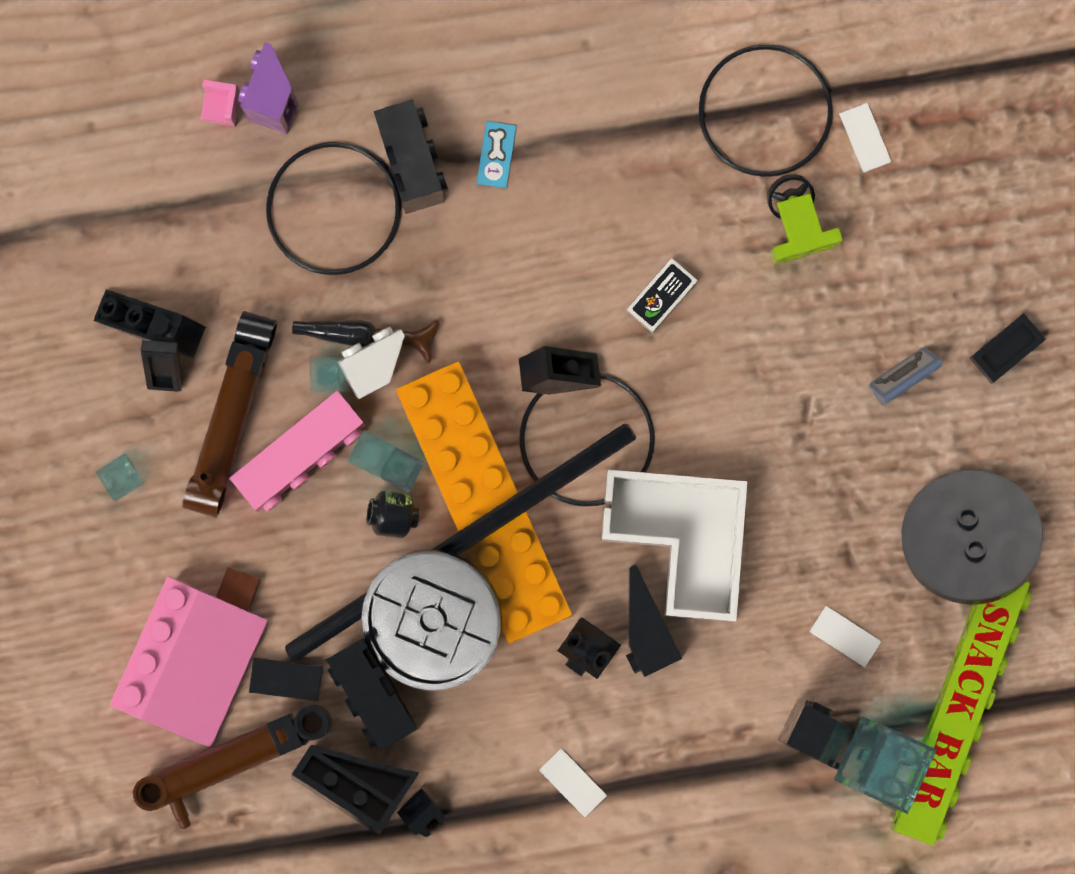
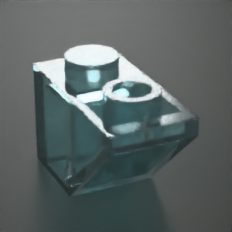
M365 430L362 431L347 459L351 465L407 493L410 492L425 464L424 461Z

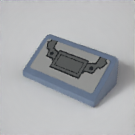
M921 348L869 384V388L880 404L885 406L942 367L943 362L928 349Z

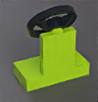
M789 174L780 177L771 185L767 193L768 207L774 216L782 220L788 243L772 248L770 254L774 266L839 247L843 241L839 228L822 232L814 207V188L801 175ZM790 180L804 182L797 189L790 188L783 193L775 192L778 186ZM809 187L810 193L804 195L807 188ZM772 198L781 201L777 203L779 213L772 206Z

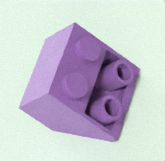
M264 42L262 50H256L250 69L254 72L250 83L244 82L238 101L242 103L241 108L248 121L287 134L298 101L272 45Z

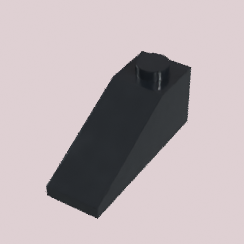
M635 564L629 568L628 647L631 653L627 654L626 658L634 674L641 671L643 677H646L681 660L682 657Z

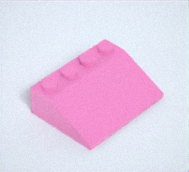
M167 577L109 706L212 748L269 620L178 579Z

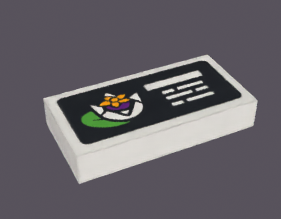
M671 258L629 306L627 312L653 333L698 280Z

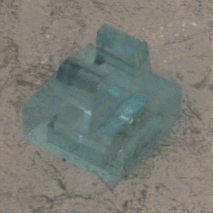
M125 453L96 471V474L115 502L145 484Z

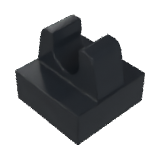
M422 788L397 812L405 825L415 835L419 833L424 837L431 835L426 825L433 818L437 819L441 824L445 820L440 812L441 809Z

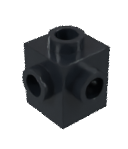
M580 617L557 651L568 658L565 665L582 677L586 671L598 679L621 644Z

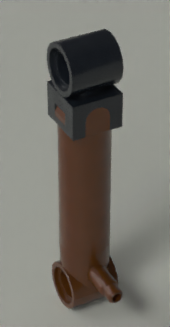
M243 311L240 316L234 342L232 341L225 363L227 366L198 462L185 491L183 508L215 518L220 513L226 494V484L259 378L263 376L269 357L267 353L270 351L274 341L277 320Z
M306 706L299 710L295 719L292 713L143 777L134 786V802L139 808L146 811H154L170 805L175 820L179 823L181 829H185L191 823L182 800L183 798L305 746L303 738L306 740H317L324 737L331 729V715L322 706ZM311 712L317 713L322 718V727L315 733L308 731L304 725L305 717ZM149 783L158 785L161 790V797L157 802H150L145 797V788Z

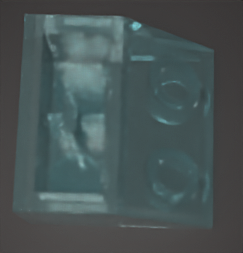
M862 716L834 780L908 814L937 749Z

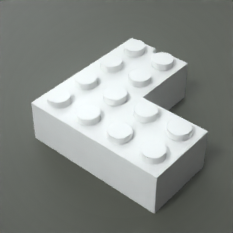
M619 470L607 471L604 503L611 504V508H604L601 541L670 547L664 616L728 622L736 621L747 481Z

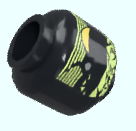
M381 491L377 494L376 498L370 499L366 522L367 525L372 526V530L376 535L404 538L408 535L411 528L417 527L419 508L414 507L413 500L408 494Z

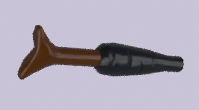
M363 320L293 321L292 334L306 335L350 346L360 343L362 347L375 342L372 336L383 330L377 329L371 322ZM436 320L429 326L414 332L402 331L404 334L402 345L413 346L420 352L426 362L430 363L432 353L429 343L439 328V321Z

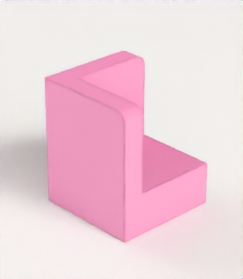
M203 80L202 87L205 91L200 119L203 122L236 127L240 105L238 101L240 94L238 86Z

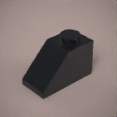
M543 346L518 359L523 392L550 395L593 389L601 386L597 353Z

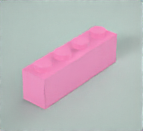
M336 391L229 479L255 511L260 512L265 509L266 512H269L283 501L280 495L291 487L293 490H296L310 479L307 473L318 465L322 469L337 456L334 451L345 443L349 447L363 436L361 429L366 425L341 394Z

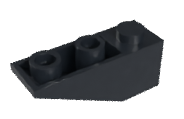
M108 289L104 292L93 320L141 340L177 343L179 354L193 359L206 329V326L184 315Z

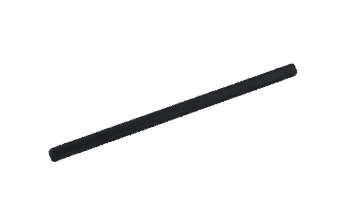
M622 424L432 550H442L460 555L636 439L633 429L628 424ZM366 593L285 646V650L291 660L301 659L362 619V609Z

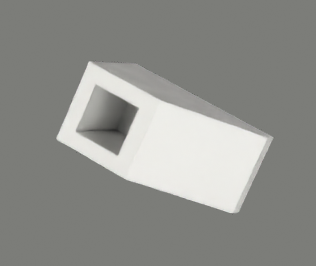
M387 327L372 336L375 342L363 348L360 343H357L341 352L344 358L337 362L356 398L360 399L390 383L404 339L401 329L392 331L391 327Z

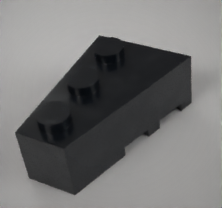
M411 99L374 111L405 214L444 203L443 193L448 191L443 171L436 173L433 160L438 159L433 139L428 141L425 139L422 128L428 127L423 107L416 109L414 101Z
M365 638L326 659L330 666L327 670L337 687L342 686L348 696L344 700L354 717L359 715L366 728L362 729V732L371 748L377 745L379 750L382 751L418 730L387 672L372 656Z
M806 700L804 704H794L777 741L840 771L857 733L838 720L831 718L830 715L833 710L817 702Z
M310 745L291 774V777L294 781L380 835L416 780L419 772L388 766L384 763L373 762L354 757L353 755Z

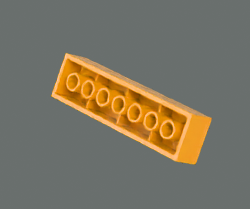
M459 361L395 389L458 532L518 493ZM527 512L516 517L467 550L472 563L486 575L497 593L502 610V631L508 644L573 616Z

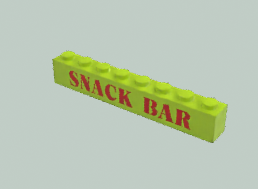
M1026 581L1018 590L1000 600L972 605L893 818L891 830L932 846L935 845L936 840L941 841L948 826V821L944 820L948 807L953 808L959 797L960 788L956 787L960 774L966 775L971 764L972 755L968 754L972 741L978 742L984 728V723L980 719L984 709L989 710L996 695V690L992 689L996 676L1001 677L1007 666L1008 657L1004 656L1008 643L1014 644L1018 636L1020 625L1016 624L1020 610L1025 612L1032 597V592L1028 591L1030 582Z

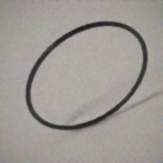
M754 45L728 55L711 71L700 95L699 121L708 145L727 165L742 173L753 176H779L804 166L822 148L832 124V98L822 74L804 56L781 46ZM775 50L792 55L805 63L814 72L824 89L827 99L828 116L822 138L806 158L789 168L761 172L741 167L726 158L717 149L708 134L704 120V101L710 82L727 62L746 52Z
M327 142L307 147L293 155L283 164L275 175L268 191L266 217L275 243L292 262L314 273L342 275L368 266L387 249L398 228L401 209L400 197L391 173L377 157L352 144ZM328 147L351 149L375 162L388 178L395 198L394 223L383 246L363 263L341 270L315 268L295 258L279 240L271 215L274 189L288 166L306 153Z
M600 373V378L614 382L628 391L639 403L645 414L649 427L650 444L647 459L641 472L646 473L653 457L655 445L654 425L648 408L640 396L626 383L610 375ZM539 393L535 395L524 413L519 435L522 459L534 481H537L539 478L534 473L527 458L525 428L531 410L543 395ZM557 493L550 495L559 501L575 506H599L606 504L604 503L605 499L577 501Z

